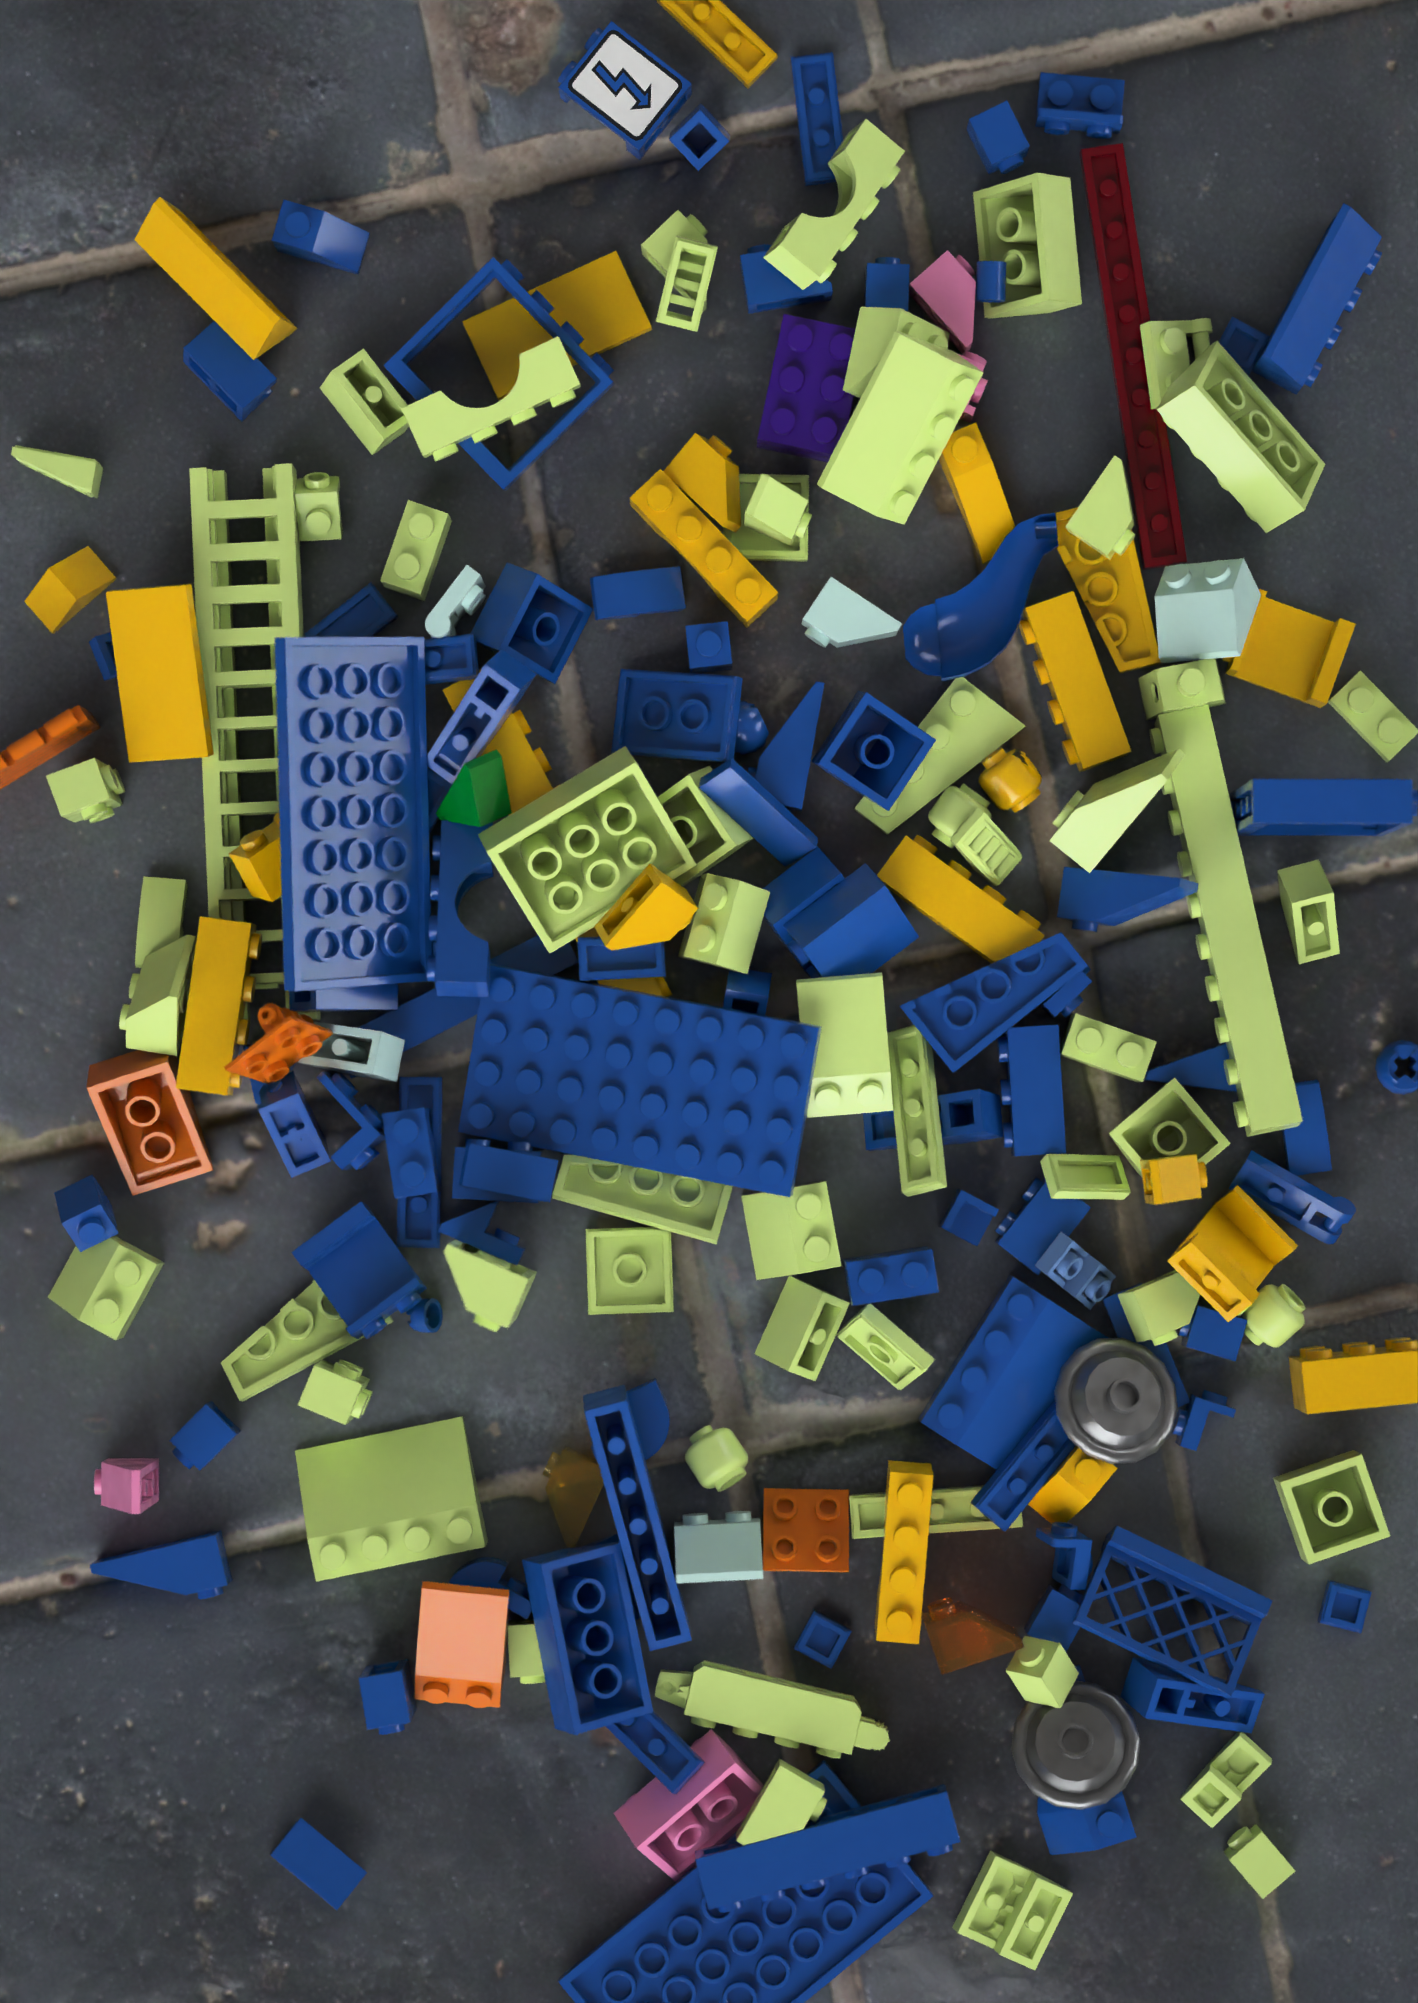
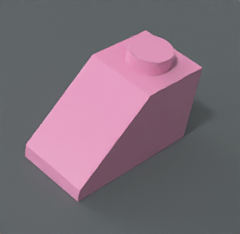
M947 250L909 284V295L939 328L950 333L949 340L963 354L964 351L970 350L973 342L976 281L972 277L975 275V271L961 255L954 258Z

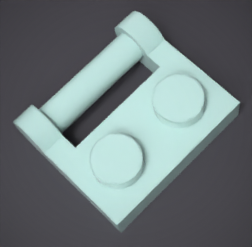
M466 565L427 616L425 627L431 638L456 636L455 626L464 614L468 613L472 616L485 600L486 595L483 591L486 586L481 575L470 566Z

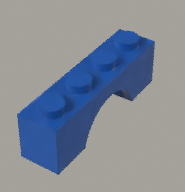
M441 820V835H433V861H440L439 875L431 876V901H438V914L430 915L429 940L436 941V956H428L427 979L428 981L435 982L437 996L489 997V943L476 937L463 926L458 917V910L463 897L473 886L494 875V863L478 836L479 833L493 826V822L482 827Z

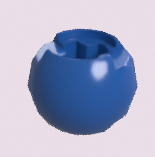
M743 700L740 701L735 752L746 755L756 752L764 746L769 732L757 707Z
M1399 1040L1391 1042L1382 1048L1377 1056L1375 1070L1377 1078L1384 1088L1392 1093L1403 1095L1418 1090L1417 1044L1411 1041ZM1396 1058L1399 1060L1409 1058L1411 1061L1407 1067L1411 1072L1409 1076H1396L1394 1074L1398 1068L1394 1063Z

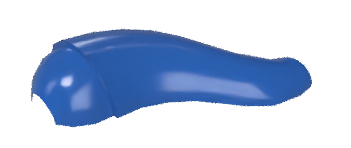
M1056 513L1041 514L1019 523L1005 537L986 568L970 584L954 594L935 599V603L920 607L909 616L903 626L905 659L914 669L925 675L939 676L941 681L960 678L989 665L1007 648L1019 627L1031 582L1043 556L1058 547Z

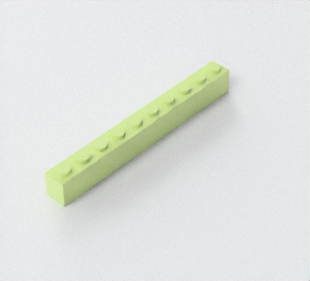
M1209 705L1159 714L1154 724L1155 728L1150 729V740L1154 754L1161 753L1162 756L1178 748L1185 753L1161 789L1163 795L1170 794L1174 810L1168 811V820L1172 835H1179L1183 851L1177 852L1181 876H1189L1190 881L1198 883V891L1186 896L1190 917L1192 919L1198 918L1201 934L1196 935V945L1200 959H1207L1211 975L1205 976V985L1210 1002L1217 1001L1220 1017L1214 1018V1024L1219 1043L1226 1042L1229 1059L1224 1060V1070L1228 1085H1236L1239 1101L1233 1102V1109L1237 1126H1245L1247 1137L1298 1127L1303 1122Z

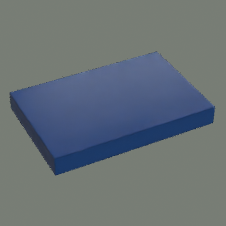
M620 669L611 753L626 746L632 756L722 763L731 758L734 759L743 678L729 675Z

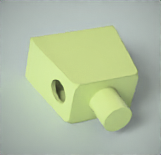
M1216 658L1158 668L1138 678L1146 720L1155 719L1159 714L1203 705L1214 707L1226 704ZM1155 685L1158 691V699L1155 692Z

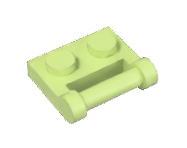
M1210 318L1148 321L1140 325L1151 409L1158 408L1168 387L1190 366L1186 337H1192L1195 360L1210 346L1209 334L1213 332Z

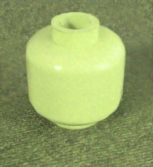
M964 783L960 788L956 786L947 787L928 813L930 822L936 827L932 835L952 849L954 847V844L950 841L952 835L975 809L980 808L992 819V815L987 809L990 802Z
M1268 1284L1258 1291L1260 1293L1258 1298L1242 1313L1243 1319L1248 1320L1244 1333L1257 1346L1264 1342L1271 1347L1278 1348L1303 1327L1305 1319L1302 1312L1306 1307L1296 1293L1285 1284L1279 1287Z
M708 1425L695 1432L689 1438L692 1445L685 1453V1461L703 1488H716L718 1492H721L739 1482L746 1475L744 1468L748 1463V1455L729 1428L723 1427L713 1430L711 1425Z

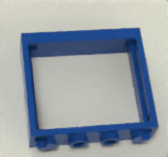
M492 257L383 366L417 401L433 394V390L408 365L495 279L510 292L553 338L559 336L565 351L596 383L509 468L482 441L474 444L472 437L458 443L506 491L615 383L608 377L614 371L597 352L590 358L579 346L584 338L567 321L560 327L549 315L555 308L542 294L536 290L530 295L519 284L525 277L508 259L500 264Z
M1252 779L1230 793V802L1238 836H1384L1413 824V816H1418V790H1413V779Z

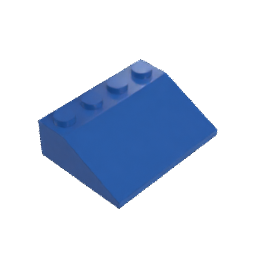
M1009 1275L918 1419L922 1424L997 1470L1055 1400L1054 1391L1061 1367L1074 1351L1096 1339L1108 1337Z

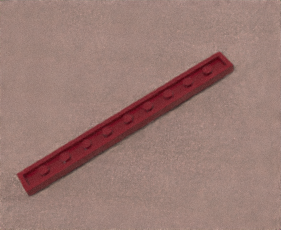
M1123 143L1081 149L1079 154L1143 570L1185 564L1187 557L1167 427L1162 415L1157 409H1151L1140 331V325L1150 321L1124 146Z

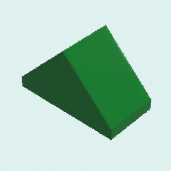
M494 750L463 765L435 813L440 820L482 827L512 813L500 753Z

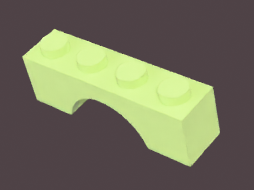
M863 120L848 132L827 163L838 185V204L833 216L813 217L801 213L784 226L763 258L802 290L816 280L820 284L823 283L837 265L832 259L838 250L841 252L846 250L857 236L858 231L854 229V226L860 218L865 220L878 205L879 199L875 195L881 187L886 189L900 172V168L896 164L905 151L869 120Z
M558 336L519 354V374L516 383L509 394L496 404L483 408L465 407L449 399L440 390L401 408L423 457L427 458L433 455L436 462L458 452L456 444L472 437L475 444L496 435L498 432L495 426L511 419L515 426L537 416L534 408L550 401L554 408L576 398L573 390L580 388L581 385Z

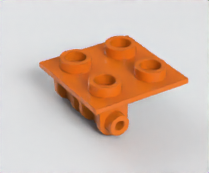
M268 1003L258 1011V1021L265 1035L224 1068L226 1071L266 1084L277 1082L289 1073V1068L301 1058L316 1053L322 1047V1042L330 1037L333 1032L330 1029L316 1025L312 1018L307 1015L299 1014L288 1008H281L274 1003Z
M764 1488L763 1571L849 1572V1490Z

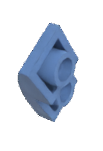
M1062 1232L1059 1233L1035 1264L1039 1270L1089 1310L1092 1309L1096 1302L1101 1301L1108 1294L1111 1283L1116 1278L1103 1264L1089 1255Z

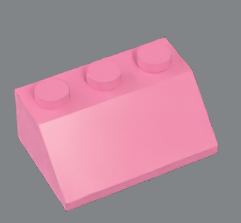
M712 1729L691 1745L690 1748L705 1763L677 1794H672L655 1777L613 1813L635 1847L675 1882L696 1865L695 1851L720 1845L738 1831L764 1786L736 1752Z

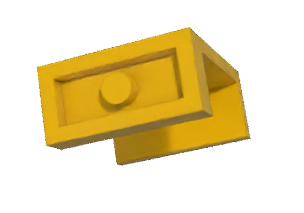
M1259 589L1261 597L1241 656L1222 658L1223 661L1228 662L1225 674L1322 708L1328 703L1356 624L1342 618L1335 622L1267 598V591Z
M1237 1185L1211 1206L1169 1257L1167 1262L1229 1322L1254 1303L1260 1295L1256 1289L1272 1268L1292 1253L1298 1245Z

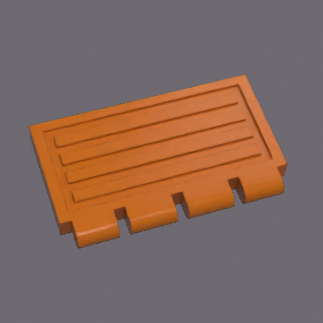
M76 705L47 721L41 728L34 729L7 746V749L0 752V790L101 728L93 714L82 706Z

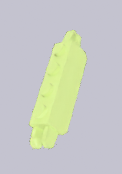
M706 1660L694 1666L693 1672L661 1669L658 1676L655 1697L684 1708V1715L692 1716L690 1722L698 1726L715 1728L716 1723L733 1726L732 1732L743 1737L757 1738L758 1733L775 1736L774 1743L781 1746L799 1748L800 1743L816 1746V1753L837 1759L841 1758L842 1753L852 1755L854 1746L868 1750L873 1748L874 1751H880L885 1749L887 1743L890 1742L889 1731L884 1722L880 1723L879 1720L876 1722L875 1719L861 1716L860 1705L852 1695Z

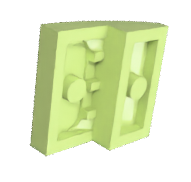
M990 1850L952 1928L963 1936L993 1948L999 1955L1036 1970L1073 1893L1056 1882Z

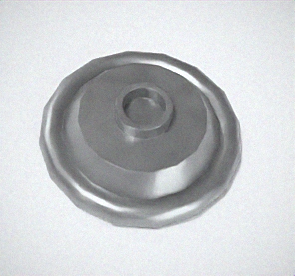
M1099 1338L1077 1348L1061 1367L1054 1391L1057 1417L1067 1437L1086 1455L1109 1464L1136 1463L1156 1453L1172 1433L1178 1411L1175 1384L1164 1363L1147 1347L1125 1338Z
M1075 1681L1061 1709L1029 1701L1025 1703L1014 1723L1011 1751L1019 1776L1033 1794L1056 1807L1083 1810L1107 1803L1126 1788L1138 1766L1141 1740L1134 1716L1117 1695L1096 1683Z

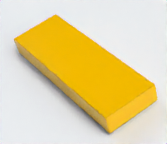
M657 0L661 7L747 88L777 59V54L721 0Z

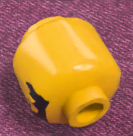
M1001 747L982 761L986 769L981 773L978 782L998 809L1008 810L1011 808L1016 813L1041 794L1038 787L1042 782V776L1024 751L1014 749L1006 753Z

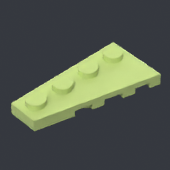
M955 678L918 726V728L932 736L936 741L891 809L887 811L863 796L854 810L886 835H889L1026 726L965 678Z
M564 1155L552 1198L717 1245L733 1186L578 1155Z
M315 1280L295 1299L292 1298L283 1306L280 1312L265 1326H261L221 1362L239 1401L243 1402L364 1338V1336H361L359 1339H356L346 1330L348 1326ZM391 1315L385 1319L387 1325L394 1322Z

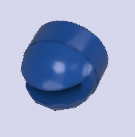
M422 1298L417 1305L406 1311V1314L410 1315V1320L407 1323L414 1331L434 1333L439 1330L442 1324V1307L435 1298Z

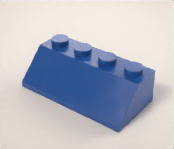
M1343 203L1330 222L1252 369V372L1294 394H1297L1304 384L1310 388L1323 366V364L1316 361L1323 347L1329 350L1332 349L1343 328L1336 324L1342 311L1345 310L1351 313L1363 291L1356 287L1363 272L1369 276L1371 275L1382 255V252L1376 250L1382 236L1352 207Z
M620 1542L560 1549L523 1559L524 1574L555 1729L577 1735L652 1713L651 1697Z

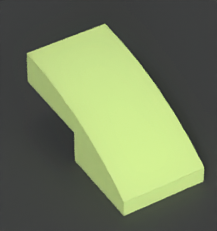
M143 876L136 939V968H142L146 956L183 937L182 922L187 894L186 880Z
M1237 1732L1181 1795L1180 1800L1213 1828L1242 1799V1793L1272 1764V1758L1245 1733Z

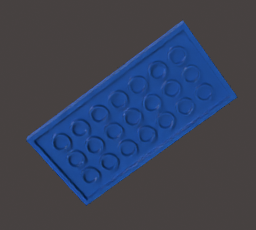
M275 637L284 991H306L428 981L427 962L428 956H432V941L429 940L431 893L424 637Z
M490 963L489 997H480L458 1132L507 1142H530L532 1147L791 1197L794 1191L822 1026Z
M825 1760L821 1761L807 1773V1775L824 1784L825 1793L822 1797L828 1801L820 1817L861 1807L860 1803ZM736 1832L723 1843L736 1840ZM884 1862L870 1866L869 1873L856 1878L845 1879L844 1874L827 1878L828 1883L824 1886L810 1890H803L802 1885L785 1889L786 1895L780 1898L761 1901L760 1896L743 1900L744 1906L739 1909L721 1913L718 1907L708 1910L697 1865H695L560 1976L558 1982L575 2003H805L933 1897V1893L909 1863L896 1867H886Z

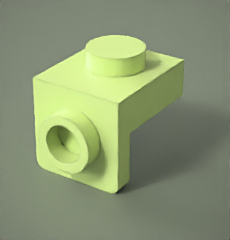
M313 472L297 479L295 504L299 542L342 539L339 476H329L324 472Z

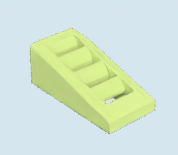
M676 236L656 322L695 332L698 331L718 246ZM682 251L706 257L705 265L681 260ZM677 269L702 274L701 282L676 277ZM673 286L698 291L697 299L672 294ZM669 302L694 308L692 317L667 311Z
M19 445L12 447L11 455L21 464L89 497L98 498L103 467L96 459Z
M980 808L972 812L950 839L973 870L994 886L1000 885L1022 859V854Z

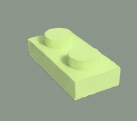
M1361 670L1328 701L1386 762L1390 761L1418 734V729Z

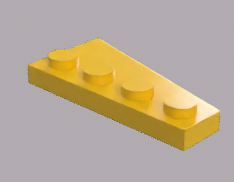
M1078 507L1056 512L1057 550L1119 672L1124 673L1162 664L1158 655L1157 639L1134 539L1122 555L1115 552L1109 560L1067 531L1065 526Z

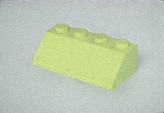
M895 330L817 485L877 517L905 525L984 372L952 350Z
M1218 341L1212 343L1168 387L1157 411L1162 415L1166 425L1174 429L1188 444L1192 454L1197 459L1202 460L1212 471L1221 487L1229 491L1243 506L1247 516L1257 522L1268 533L1305 510L1325 463Z
M457 1239L448 1243L444 1254L466 1310L476 1314L473 1322L496 1332L502 1326L508 1328L517 1319L537 1272L520 1264L514 1265Z

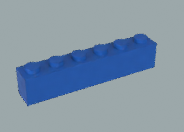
M625 1384L583 1395L584 1413L649 1650L653 1651L691 1641L689 1619L679 1583H676L674 1564Z
M945 1784L820 1817L815 1823L809 1820L803 1830L747 1845H742L734 1840L695 1851V1861L708 1910L718 1907L719 1912L723 1913L743 1907V1900L760 1896L761 1901L780 1898L786 1895L785 1889L802 1885L803 1890L824 1886L828 1883L827 1878L844 1874L845 1879L856 1878L869 1873L870 1866L884 1862L886 1867L904 1865L911 1861L910 1855L927 1851L928 1856L945 1854L953 1850L952 1844L959 1843L960 1838Z

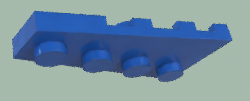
M1060 932L900 1005V1008L952 1073H954L1088 965L1063 933Z

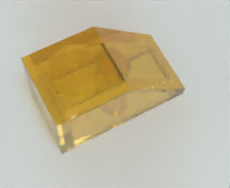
M564 1446L561 1455L552 1452L542 1475L550 1478L545 1489L565 1544L570 1548H574L604 1482L599 1464L595 1459Z

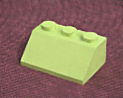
M1037 172L973 192L979 261L1007 262L1005 302L998 303L983 302L984 317L1001 318L1045 314L1081 305L1082 297L1070 178Z

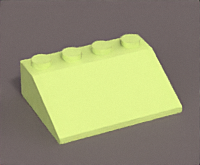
M626 746L478 834L486 852L549 954L592 929L649 863L671 879H675L697 865Z
M463 1416L295 1450L307 1540L316 1582L483 1548L488 1543Z

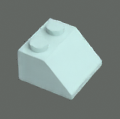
M1244 558L1165 566L1154 596L1158 655L1161 663L1241 656L1261 597V593Z
M751 1511L726 1512V1519L708 1520L707 1513L682 1515L683 1522L674 1523L676 1583L763 1579L760 1518H751Z

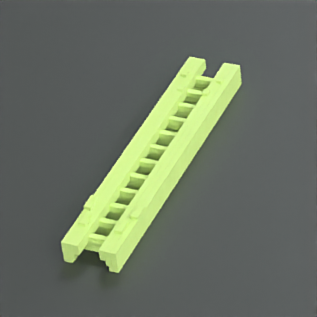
M292 463L275 464L272 468H262L264 499L228 500L227 473L224 470L213 471V469H207V467L189 468L195 612L214 752L212 756L202 757L209 918L246 922L245 901L263 900L252 897L248 888H245V883L229 853L241 845L240 840L243 838L242 816L271 815L279 812L275 637H304L300 542L295 504L297 470ZM265 518V541L230 543L229 519ZM266 560L267 584L232 586L231 562ZM268 603L269 627L233 628L232 604ZM270 645L271 669L235 671L234 647ZM272 687L273 715L237 717L236 689ZM274 729L275 758L239 760L238 731ZM276 772L277 801L241 803L240 773ZM281 895V896H280L279 898H277V899H281V908H282V895ZM283 923L282 929L256 931L257 934H262V943L283 942ZM284 972L250 974V976L256 977L255 990L277 989L279 984H284ZM285 991L286 1008L290 1009L289 991ZM250 1002L245 1004L243 1019L250 1020ZM298 1012L299 1014L311 1017L313 1021L321 1020L320 1012Z

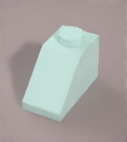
M830 577L802 619V625L808 628L804 634L824 648H826L828 643L838 648L893 637L897 635L902 626V623L833 577Z
M314 1022L318 1026L332 1030L333 1034L322 1042V1047L316 1053L301 1058L298 1063L359 1077L397 1082L405 1040L382 1031Z

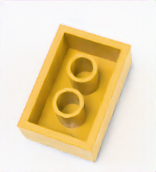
M1410 1337L1385 1339V1347L1375 1348V1344H1368L1365 1341L1342 1344V1351L1332 1352L1331 1348H1325V1346L1299 1348L1300 1356L1289 1357L1294 1408L1305 1414L1418 1403V1340H1410Z

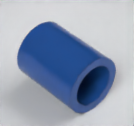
M977 262V302H1005L1007 262Z

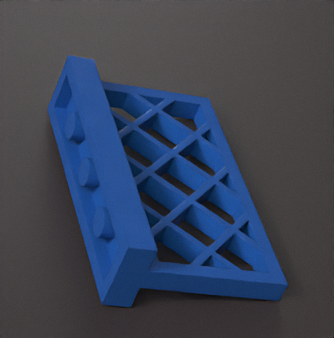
M1116 1526L1105 1537L1100 1549L1102 1551L1072 1623L1226 1698H1230L1260 1623L1267 1616L1273 1600L1122 1527ZM1110 1559L1125 1566L1131 1582L1111 1588L1105 1573ZM1137 1572L1145 1575L1146 1577L1139 1579ZM1155 1580L1164 1585L1170 1601L1150 1607L1142 1584ZM1101 1583L1104 1592L1096 1594ZM1134 1587L1143 1610L1123 1617L1114 1594ZM1176 1591L1184 1594V1596L1178 1597ZM1106 1597L1115 1620L1101 1624L1086 1616L1092 1602ZM1190 1599L1201 1602L1209 1619L1190 1626L1181 1603ZM1173 1606L1182 1629L1162 1636L1153 1613ZM1215 1610H1217V1611H1219V1612H1221V1613H1223V1614L1217 1616L1216 1613H1215ZM1145 1616L1154 1639L1140 1643L1132 1639L1126 1622ZM1232 1617L1248 1626L1243 1639L1229 1645L1220 1621ZM1211 1625L1221 1648L1201 1655L1192 1631ZM1118 1626L1121 1633L1111 1628ZM1184 1635L1193 1658L1183 1662L1171 1658L1165 1641ZM1157 1645L1159 1651L1152 1649L1150 1647ZM1239 1648L1234 1659L1231 1650ZM1223 1653L1230 1669L1225 1683L1210 1676L1204 1660ZM1196 1663L1198 1670L1190 1667L1189 1665Z

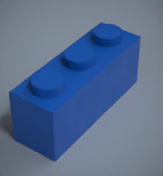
M1059 1025L1011 1027L1004 1032V1037L997 1038L999 1063L1006 1062L1007 1079L1000 1080L1001 1105H1009L1010 1121L1002 1122L1004 1148H1011L1012 1156L1066 1153Z

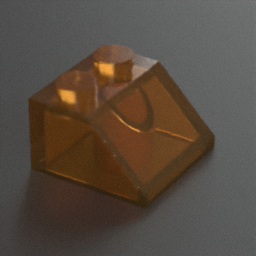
M951 1597L937 1600L927 1605L928 1612L922 1613V1620L941 1675L1024 1648L1022 1639L1014 1627L963 1601L953 1603Z

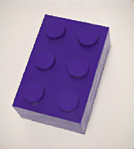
M788 314L783 315L757 437V448L823 462L829 461L849 422L854 399L853 395L843 391L855 334L854 328Z

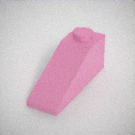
M108 1458L102 1461L101 1469H96L94 1474L95 1495H101V1505L130 1514H141L159 1501V1458Z

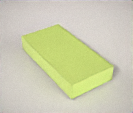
M1046 1154L1040 1161L1051 1199L1124 1200L1131 1193L1120 1155Z

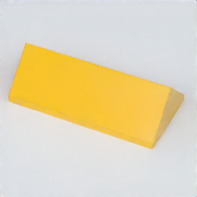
M161 197L153 203L134 240L253 360L290 336L297 329L180 209Z

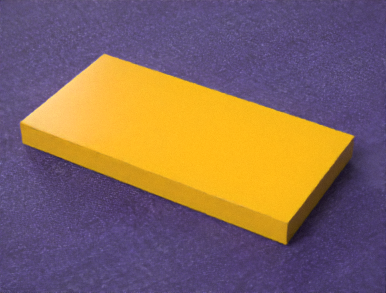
M617 251L527 291L532 295L538 290L555 308L549 315L561 327L567 321L584 338L579 346L590 358L596 352L601 354L652 330L651 324ZM515 298L462 321L498 401L505 398L516 383L519 374V354L554 339ZM566 352L572 367L577 365L578 363Z
M192 584L107 591L106 599L129 763L201 758L214 755Z

